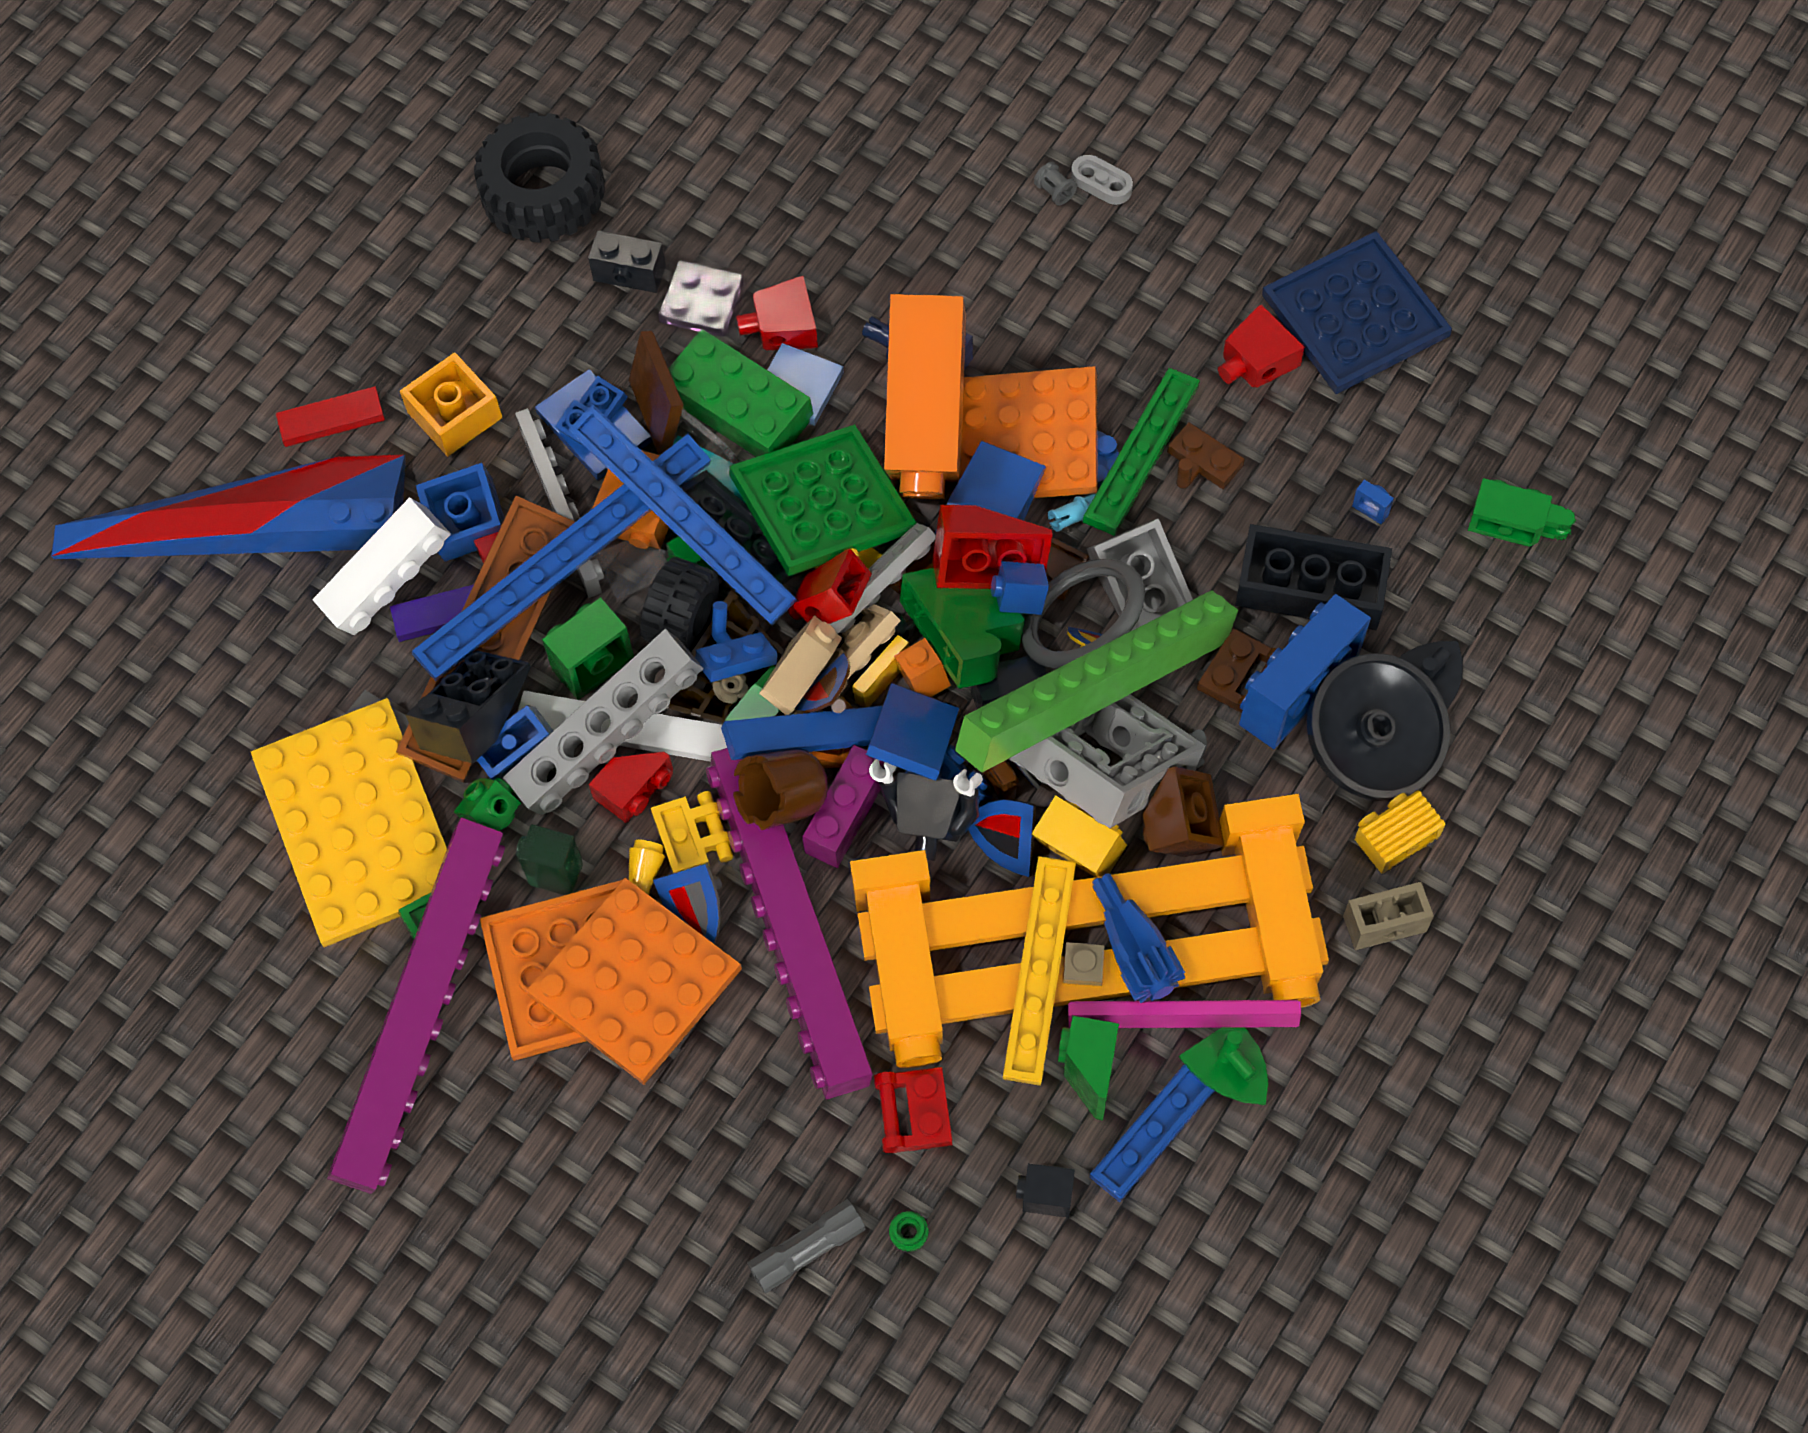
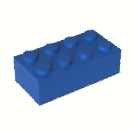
M1337 594L1326 604L1323 602L1319 603L1310 615V621L1305 627L1299 625L1291 634L1288 640L1289 644L1283 650L1277 648L1270 656L1267 667L1263 672L1256 671L1246 683L1245 689L1248 690V693L1240 705V709L1243 711L1239 726L1272 749H1275L1307 714L1313 693L1331 670L1339 664L1359 656L1371 617Z

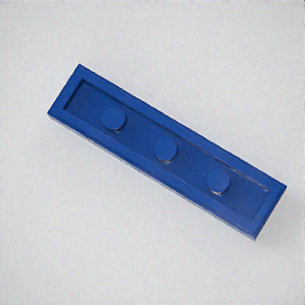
M1184 1064L1090 1173V1178L1118 1202H1121L1213 1094L1214 1090L1201 1082Z

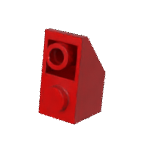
M656 752L612 758L588 784L593 799L627 823L633 815L638 816L644 811L649 802L648 798L657 788H664L670 781L673 774L670 755L666 752Z

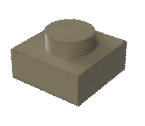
M1066 942L1063 983L1102 986L1104 945Z

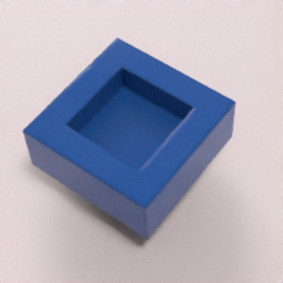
M1364 479L1356 489L1352 507L1382 525L1389 516L1394 498L1383 487L1373 485Z

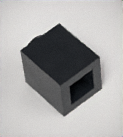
M1028 1163L1026 1176H1018L1016 1198L1023 1199L1022 1212L1069 1218L1075 1169Z

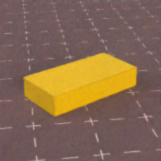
M897 635L852 685L855 703L862 708L870 707L901 671L894 655L910 647L908 641Z

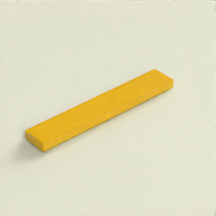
M1038 856L1003 1072L1004 1080L1041 1086L1076 862Z

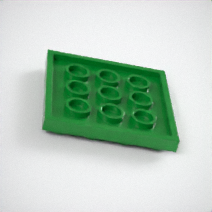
M855 424L729 466V476L788 576L820 566L849 548L860 552L900 538L917 524Z

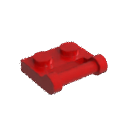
M942 1067L898 1073L882 1072L874 1075L875 1089L879 1090L885 1132V1137L882 1139L883 1152L898 1153L952 1146ZM906 1087L912 1135H900L895 1089Z

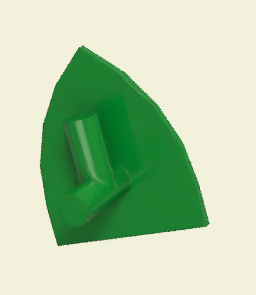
M1221 1027L1179 1055L1182 1062L1201 1082L1219 1094L1243 1103L1266 1104L1268 1090L1266 1064L1259 1046L1245 1027Z

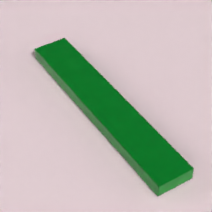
M1168 368L1085 512L1083 523L1113 536L1116 535L1198 390L1199 379Z

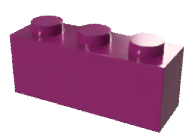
M853 745L830 786L825 802L820 810L815 813L803 835L805 854L836 868L839 867L881 790L879 782L874 780L869 773V768L875 758L867 756V750ZM879 760L880 766L885 769V762Z

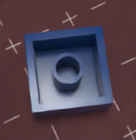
M483 463L416 485L420 503L426 506L451 533L444 541L443 547L437 552L444 562L477 551L474 540L499 532L505 518L493 478Z

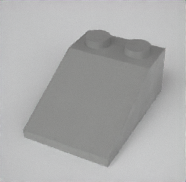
M1159 518L1148 521L1086 549L1091 560H1119L1135 568L1142 577L1145 589L1144 607L1139 620L1132 630L1193 600ZM1099 576L1098 578L1120 616L1127 602L1128 593L1126 586L1116 577Z

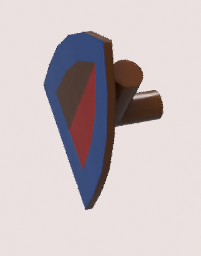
M844 653L817 676L795 707L799 713H811L830 706L835 713H841L845 709H854L840 694L849 677L851 668L849 659Z

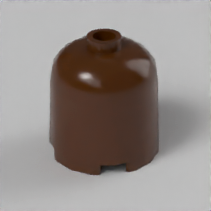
M790 749L747 756L739 761L734 770V776H739V791L733 793L738 812L747 824L755 823L760 827V830L805 819L818 812L827 797L828 784L824 768L820 761L806 750Z

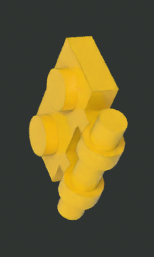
M710 791L698 794L697 799L700 806L692 809L689 807L686 796L651 808L672 873L708 863V866H710L706 855L710 851H716L722 863L734 858L730 847L728 831H725L723 828L717 802H714ZM706 822L710 835L700 838L696 824Z

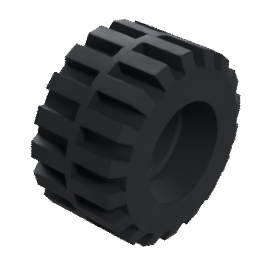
M672 557L655 576L643 605L641 614V636L643 640L651 642L666 629L675 635L691 653L711 623L713 604L718 601L719 596L718 573L679 557Z

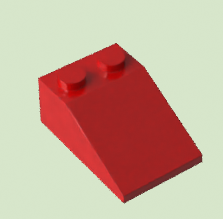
M940 505L933 553V567L937 588L991 589L992 578L994 575L999 574L1001 561L1044 564L1046 572L1053 535L1052 529L976 505Z

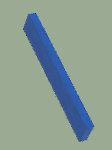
M883 706L845 709L841 713L823 711L725 721L721 730L731 760L790 749L813 752L851 748L853 745L858 747L869 746Z

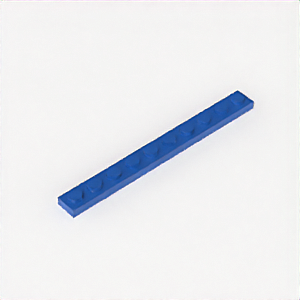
M687 434L653 462L680 487L708 466L711 459L694 439ZM623 484L412 650V655L436 682L649 513L651 509Z

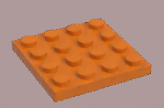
M1096 367L964 377L960 478L980 442L983 441L1046 466L1034 498L1096 494L1098 491Z
M624 878L526 991L532 999L644 1085L738 975L742 967L739 962L627 878Z
M623 880L480 918L513 1061L587 1041L532 999L526 990Z

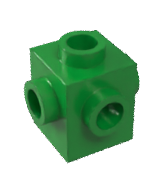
M479 778L466 788L463 794L464 799L455 809L454 813L459 818L462 817L500 831L513 821L515 810L521 802L512 795L514 790L502 779Z

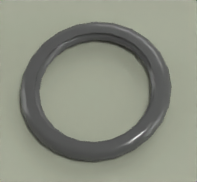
M1113 559L1090 560L1063 571L1048 582L1049 588L1042 615L1025 614L1022 632L1023 648L1028 656L1038 664L1057 669L1130 632L1139 620L1144 607L1145 589L1142 577L1135 568L1122 561ZM1099 576H1112L1123 582L1128 593L1127 602L1117 621L1103 635L1083 647L1069 651L1056 652L1043 646L1038 637L1039 624L1048 607L1060 594L1084 580Z

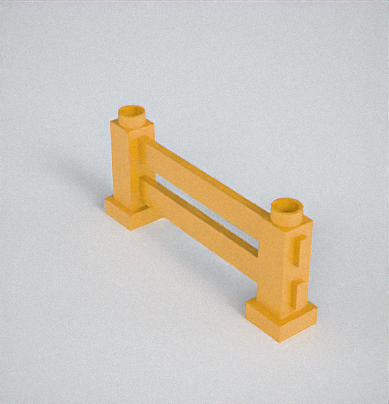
M1299 794L1224 805L1220 817L1224 847H1221L1222 856L1234 854L1236 856L1111 875L1125 901L1133 900L1148 918L1246 903L1250 928L1165 941L1167 947H1172L1185 971L1183 973L1185 979L1177 981L1179 986L1174 988L1260 975L1264 994L1272 993L1273 1000L1301 1001V1008L1313 1005L1321 1000L1318 982L1323 974L1322 966L1328 964L1329 958L1320 917H1311L1307 893L1312 892L1313 885L1304 846L1296 847V842L1305 823ZM925 850L850 861L856 911L868 910V912L858 913L864 960L876 959L879 985L869 986L876 1034L887 1033L890 1052L894 1051L897 1067L917 1068L941 1061L940 1044H943L942 1024L1013 1013L1021 963L934 976L930 951L1025 937L1033 887L922 904L924 901H930V876ZM1103 876L1073 881L1065 930L1104 924L1106 921L1104 916L1105 909L1092 887L1093 880ZM1113 949L1104 950L1102 986L1063 983L1065 956L1061 957L1053 1007L1068 1005L1070 1001H1095L1131 995L1121 977L1122 973Z

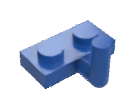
M717 601L713 604L712 637L717 644L697 649L695 659L704 668L702 671L710 682L777 664V652L762 632L732 640L726 632L727 603Z

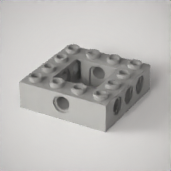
M1130 694L1009 759L1031 772L1039 781L1048 784L1062 794L1067 801L1076 804L1093 816L1098 823L1112 828L1148 806L1168 768L1176 766L1195 771L1206 745ZM1086 732L1096 739L1101 746L1110 749L1122 757L1123 760L1110 767V758L1105 752L1099 748L1095 749L1078 736Z

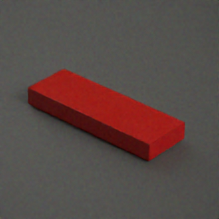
M376 386L276 413L285 447L385 420Z

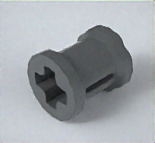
M1048 162L1042 166L1034 177V184L1039 189L1044 188L1052 196V202L1057 206L1068 202L1077 190V183L1072 179H1067L1059 172V166L1054 162Z

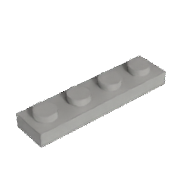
M918 523L914 525L869 568L872 575L853 615L830 623L837 634L850 629L856 621L855 617L864 608L867 609L875 604L881 597L880 593L889 584H894L903 577L907 566L929 552L931 549L930 544L936 539V535L929 527Z

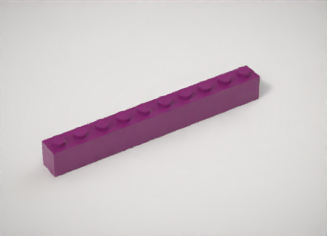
M727 748L711 752V763L709 767H706L708 782L711 788L717 787L720 799H717L722 820L728 819L731 831H728L731 848L734 853H740L743 863L739 864L742 880L745 885L751 884L754 896L751 897L756 918L762 917L766 929L762 931L763 939L768 952L774 951L778 963L774 964L778 983L780 986L785 984L790 996L786 998L789 1015L792 1020L798 1019L802 1030L798 1032L801 1049L804 1054L810 1053L814 1065L810 1067L813 1084L816 1089L822 1088L826 1100L867 1088L870 1085L873 1073L784 825L760 830V827L755 823L747 824L738 812L733 796L734 792L739 791V776H734V770L742 759L731 760Z
M462 817L455 826L327 1176L328 1180L369 1194L376 1190L377 1185L384 1187L392 1166V1164L386 1163L391 1148L397 1150L405 1128L399 1126L403 1112L410 1113L415 1103L418 1091L412 1089L417 1075L423 1077L431 1057V1055L425 1053L429 1039L436 1041L443 1019L438 1018V1014L442 1004L449 1005L456 987V984L450 982L455 969L461 970L469 949L464 948L463 944L467 934L473 936L481 917V914L475 913L479 900L486 901L493 884V880L487 878L491 866L498 867L505 850V846L500 845L503 835L500 831Z

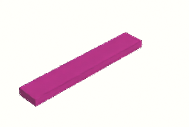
M1221 1000L1144 1001L1143 1003L1139 1001H1070L1068 1003L1069 1028L1071 1027L1072 1016L1118 1023V1028L1299 1027L1301 1001Z

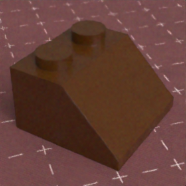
M1176 766L1168 768L1143 813L1145 825L1143 827V836L1149 851L1188 857L1224 847L1211 775Z

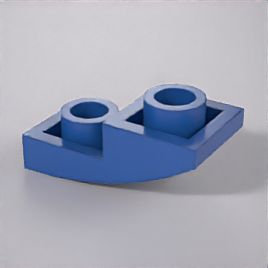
M597 376L581 400L577 401L574 399L554 427L583 445L568 430L579 417L593 404L611 420L628 396L625 392Z

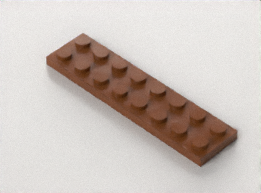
M515 496L462 611L564 532L575 521ZM553 589L476 650L520 660ZM463 659L460 663L454 666L436 682L432 677H430V680L421 698L430 693L442 681V679L445 676L449 675L453 670H455L465 659ZM409 724L396 750L398 755L409 758L416 763L463 783L472 766V763L419 749Z

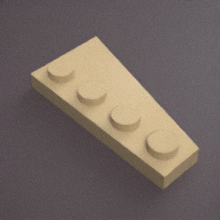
M875 604L867 609L864 608L861 611L864 616L857 625L853 624L850 629L841 634L844 638V643L835 650L822 669V672L843 653L850 662L849 677L855 671L861 670L870 661L871 653L879 644H884L894 635L895 626L901 620L892 611ZM794 708V710L792 711V713H791L790 715H793V714H803V713H799V712Z

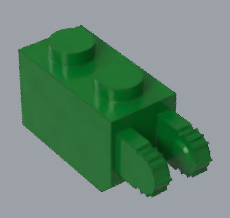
M1483 478L1467 531L1531 547L1539 542L1541 536L1551 539L1556 538L1561 541L1562 539L1566 540V537L1572 531L1571 526L1575 524L1576 519L1575 512L1568 508L1565 509L1562 506L1551 504L1552 496L1543 494L1539 490L1523 489L1508 485L1502 480Z

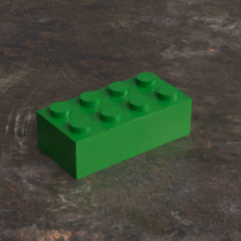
M703 329L699 331L668 368L683 402V410L756 457L791 446L810 423V417L814 414L809 396Z

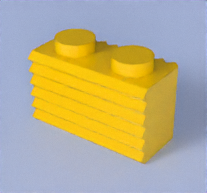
M1419 790L1410 796H1407L1406 793L1399 794L1387 805L1388 810L1380 815L1372 812L1358 823L1359 828L1354 840L1381 874H1384L1393 866H1396L1417 851H1420L1423 847H1426L1429 843H1432L1435 839H1438L1446 825L1444 820L1440 818V815L1436 813L1435 809L1431 807V804L1427 802Z

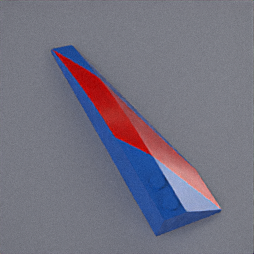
M405 455L333 457L55 525L51 556L53 559L360 550L403 505L406 457Z

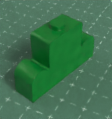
M934 568L903 574L900 603L914 621L923 637L926 638L957 687L961 689L993 681L997 677L1000 654L1020 649L1024 626L1023 616L1020 613L999 612L997 598L992 597L991 589L937 588Z

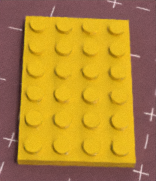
M388 698L251 751L253 761L323 947L400 917L398 914L399 909L432 892L447 851L446 843L413 760L398 755L396 752L403 734Z

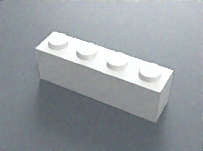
M409 497L312 600L338 629L355 636L370 624L371 618L382 606L387 605L393 600L395 593L406 581L417 575L420 566L443 547L444 541L451 533L426 506Z

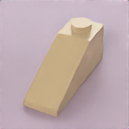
M814 615L788 644L759 694L785 715H790L827 664L842 637L836 633L830 624L822 622Z

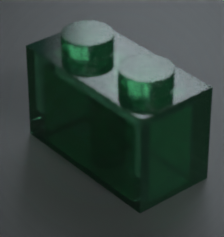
M531 824L527 836H521L516 849V856L519 859L529 885L562 895L573 893L583 867V861L574 836Z

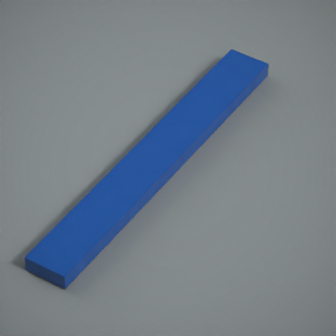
M593 404L568 429L772 626L797 601L782 584Z

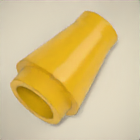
M637 839L634 842V846L629 848V881L649 895L653 880L656 878L665 859V855L662 854L664 846L652 841Z

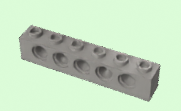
M664 629L503 778L529 810L542 816L545 813L552 812L561 804L562 798L572 788H577L587 781L589 773L595 767L610 760L615 755L618 746L626 739L636 736L642 730L643 724L653 714H658L665 710L670 704V699L676 693L691 686L696 681L697 674L704 668L675 635ZM665 669L663 679L655 683L656 674L660 670ZM638 694L637 702L628 708L630 697ZM610 718L609 728L601 733L603 722ZM583 743L581 754L574 757L575 748ZM556 767L555 777L548 782V773Z

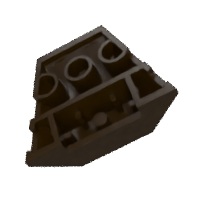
M731 589L724 600L727 603L726 632L732 640L762 632L776 650L778 663L784 650L776 641H772L760 627L759 620L754 615L751 616L738 601L739 597ZM712 621L691 652L694 658L697 649L717 644L712 637ZM770 666L743 673L746 677L745 683L748 685V690L762 677ZM701 671L697 674V679L691 686L680 690L670 699L667 709L724 723L726 717L741 699L736 703H725L719 700L713 691V682H710L704 672ZM733 683L727 684L729 688H734Z

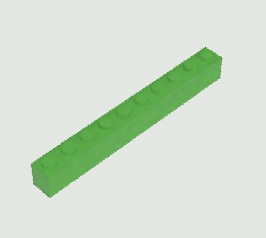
M1212 590L965 715L955 751L980 772L996 766L1222 646L1230 635L1238 609Z

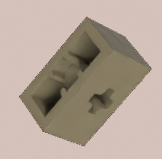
M1421 882L1349 900L1343 915L1355 950L1425 933L1434 917Z

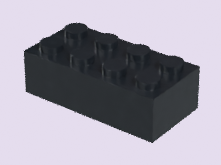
M1250 524L1235 606L1309 619L1319 603L1323 602L1326 604L1337 594L1370 616L1371 620L1368 629L1377 630L1384 607L1392 548Z

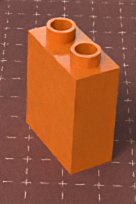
M890 294L884 470L891 480H900V493H903L904 498L945 499V482H958L960 480L966 311L963 296Z

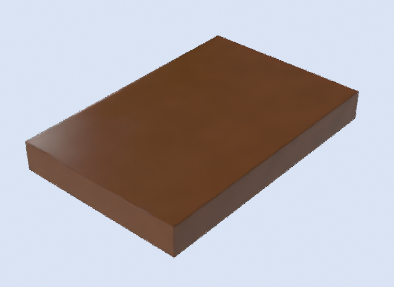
M641 331L629 382L658 454H663L673 446L684 405L652 331Z

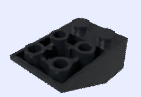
M479 650L469 654L455 670L445 676L430 693L421 698L418 704L406 714L419 749L473 764L497 741L531 668L530 664Z

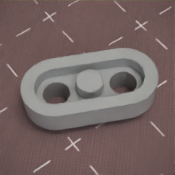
M1093 155L1080 156L1073 162L1071 179L1077 183V187L1114 205L1125 203L1131 197L1133 181L1131 176L1125 171Z

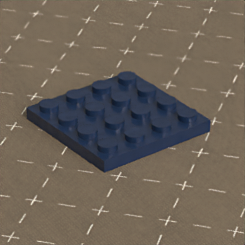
M1377 231L1263 287L1262 291L1264 299L1287 330L1305 347L1304 353L1335 394L1450 337L1452 331L1451 326Z

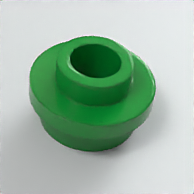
M912 1211L902 1212L895 1216L889 1227L892 1243L898 1249L907 1252L920 1249L926 1243L929 1234L926 1220L920 1214ZM907 1226L915 1228L916 1235L913 1238H905L901 1234L902 1230Z

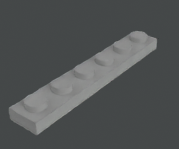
M528 408L516 412L515 415L520 432L553 512L576 522L580 517L574 502L568 504L564 495L569 494L564 477L562 474L556 476L553 467L558 465L551 446L544 448L541 441L546 439V435L540 419L533 421ZM597 558L594 560L589 559L577 571L588 598L602 593L599 580L603 579L604 575Z

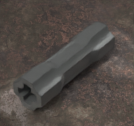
M846 1199L824 1213L813 1224L780 1245L769 1248L747 1262L748 1267L766 1294L791 1278L793 1273L835 1246L843 1245L865 1231V1225L852 1203Z

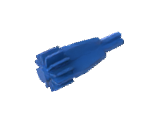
M1108 873L1102 878L1094 879L1092 887L1105 909L1104 916L1106 921L1104 924L1122 973L1121 977L1134 1001L1139 1000L1140 1003H1143L1148 998L1154 1001L1155 999L1167 996L1173 991L1174 987L1179 986L1177 981L1185 979L1183 974L1185 971L1172 947L1166 946V942L1158 928L1133 900L1125 901L1111 874Z

